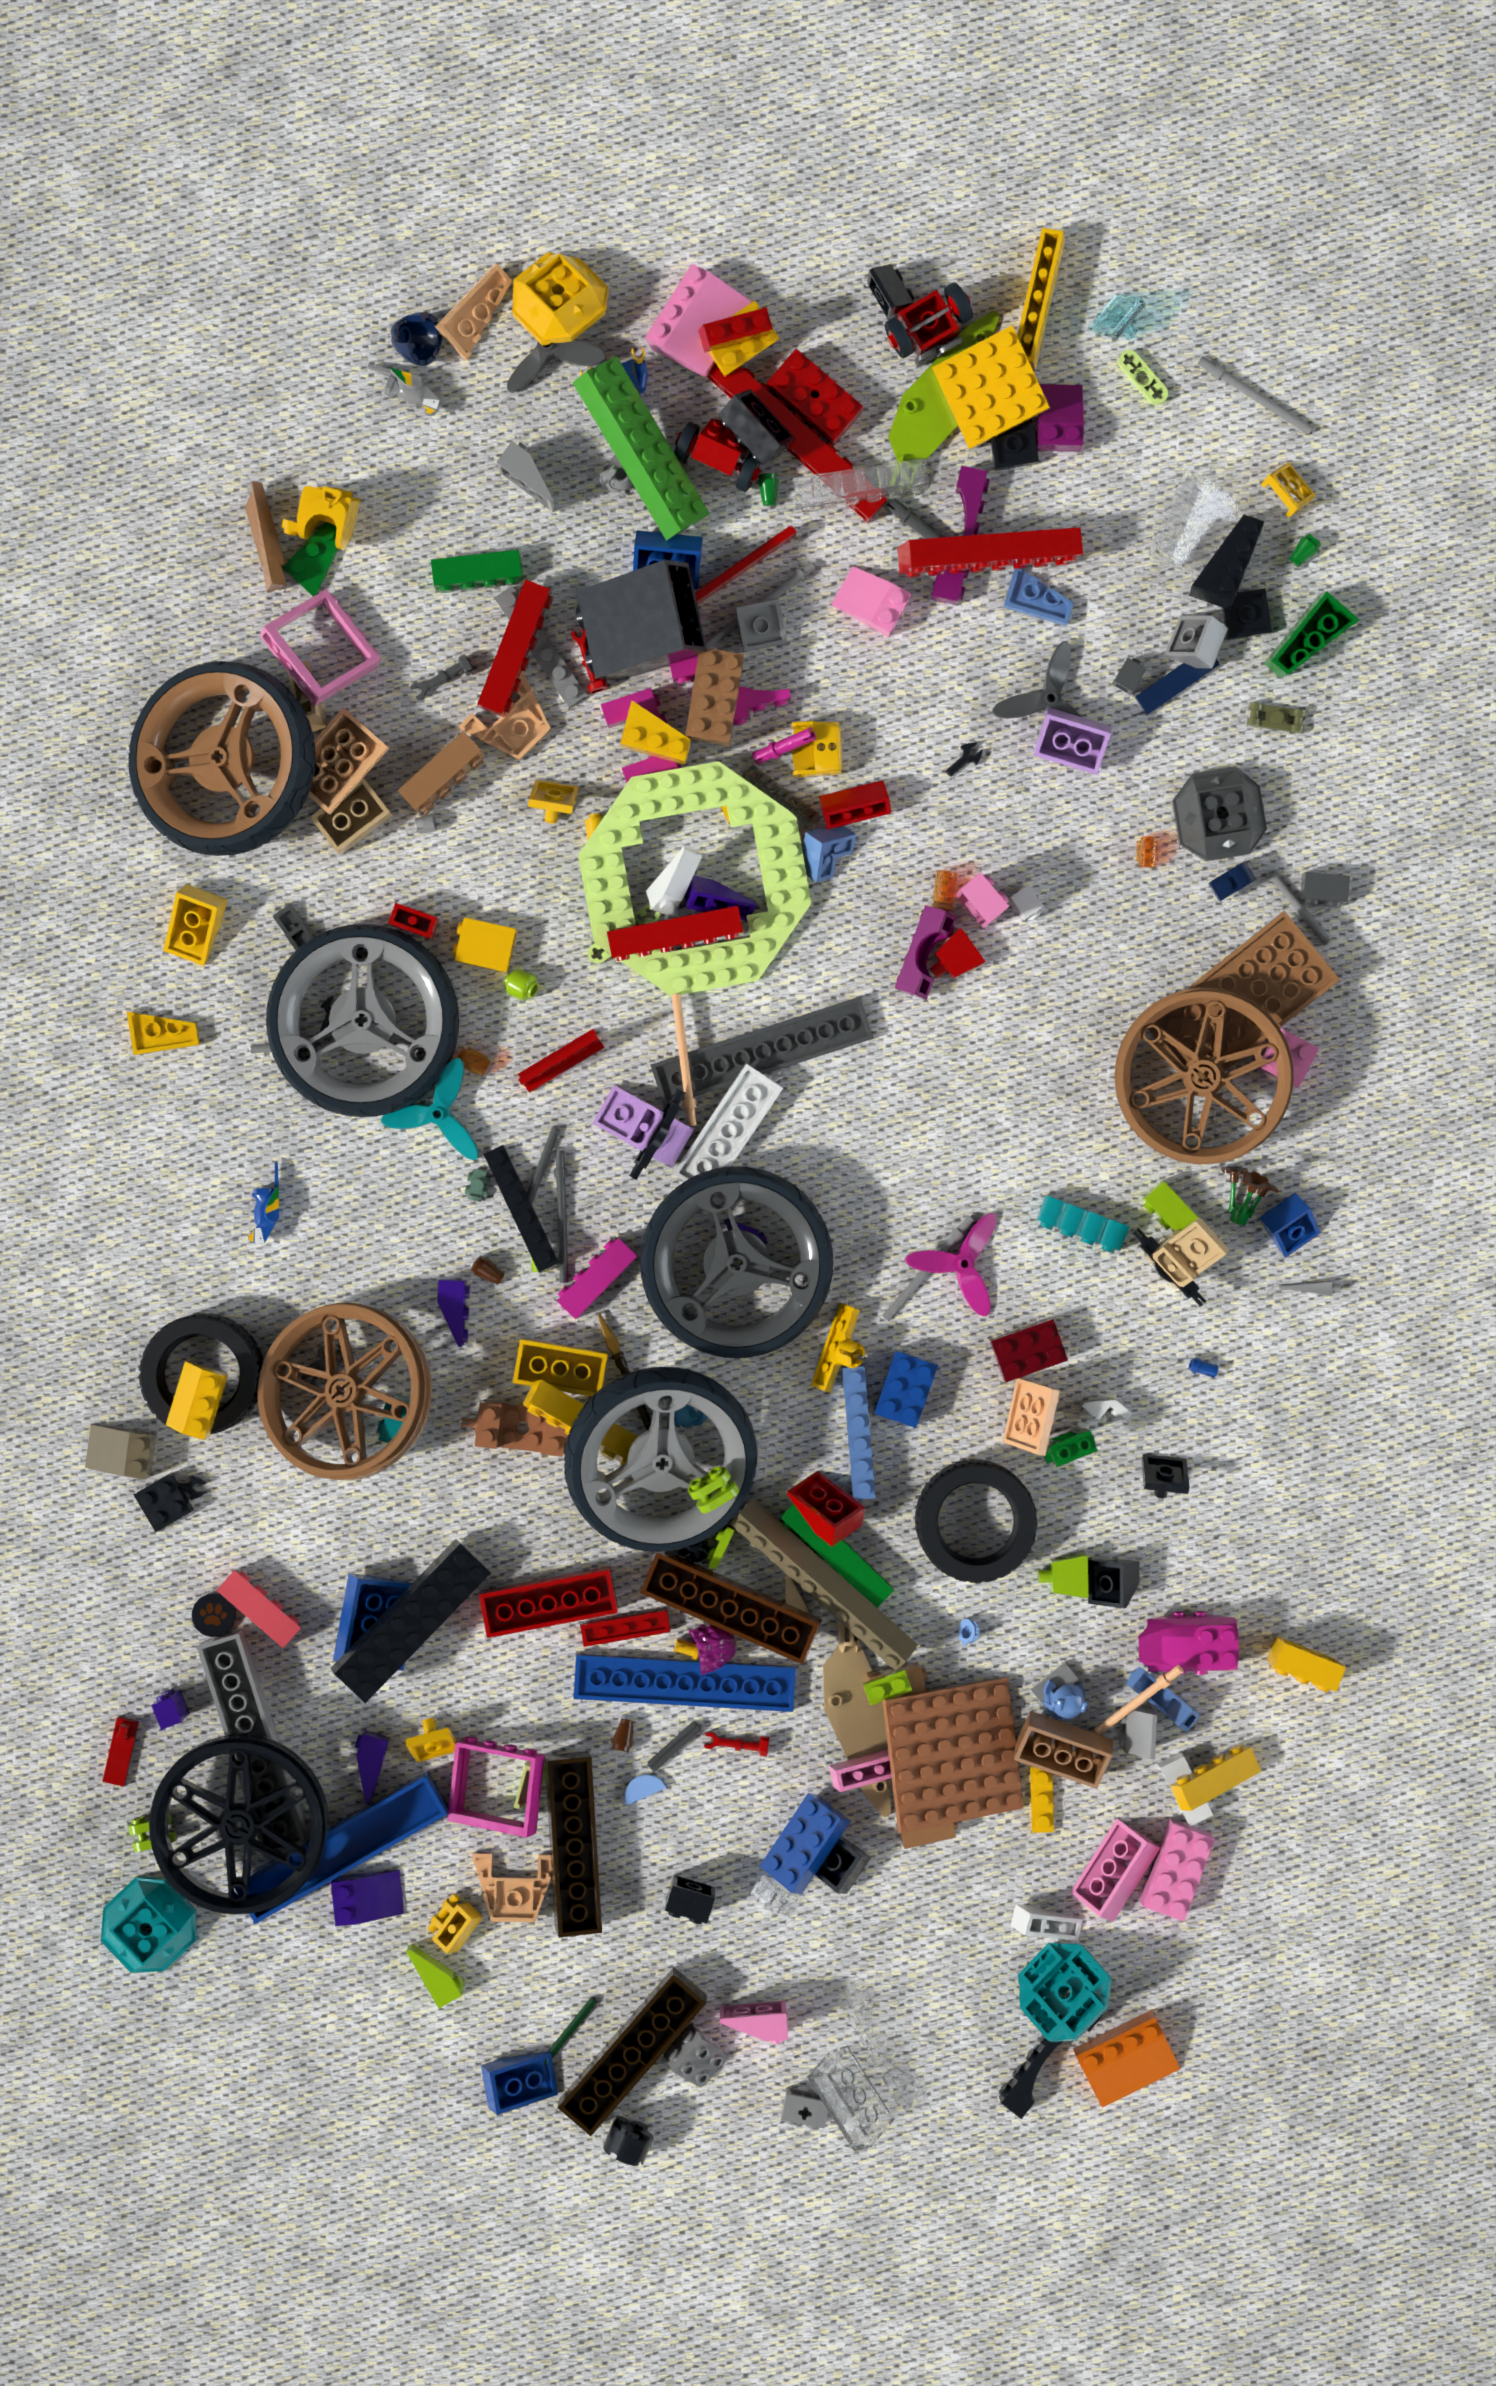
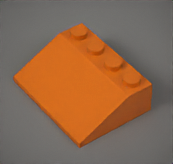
M1152 2010L1073 2048L1076 2058L1102 2108L1181 2069Z

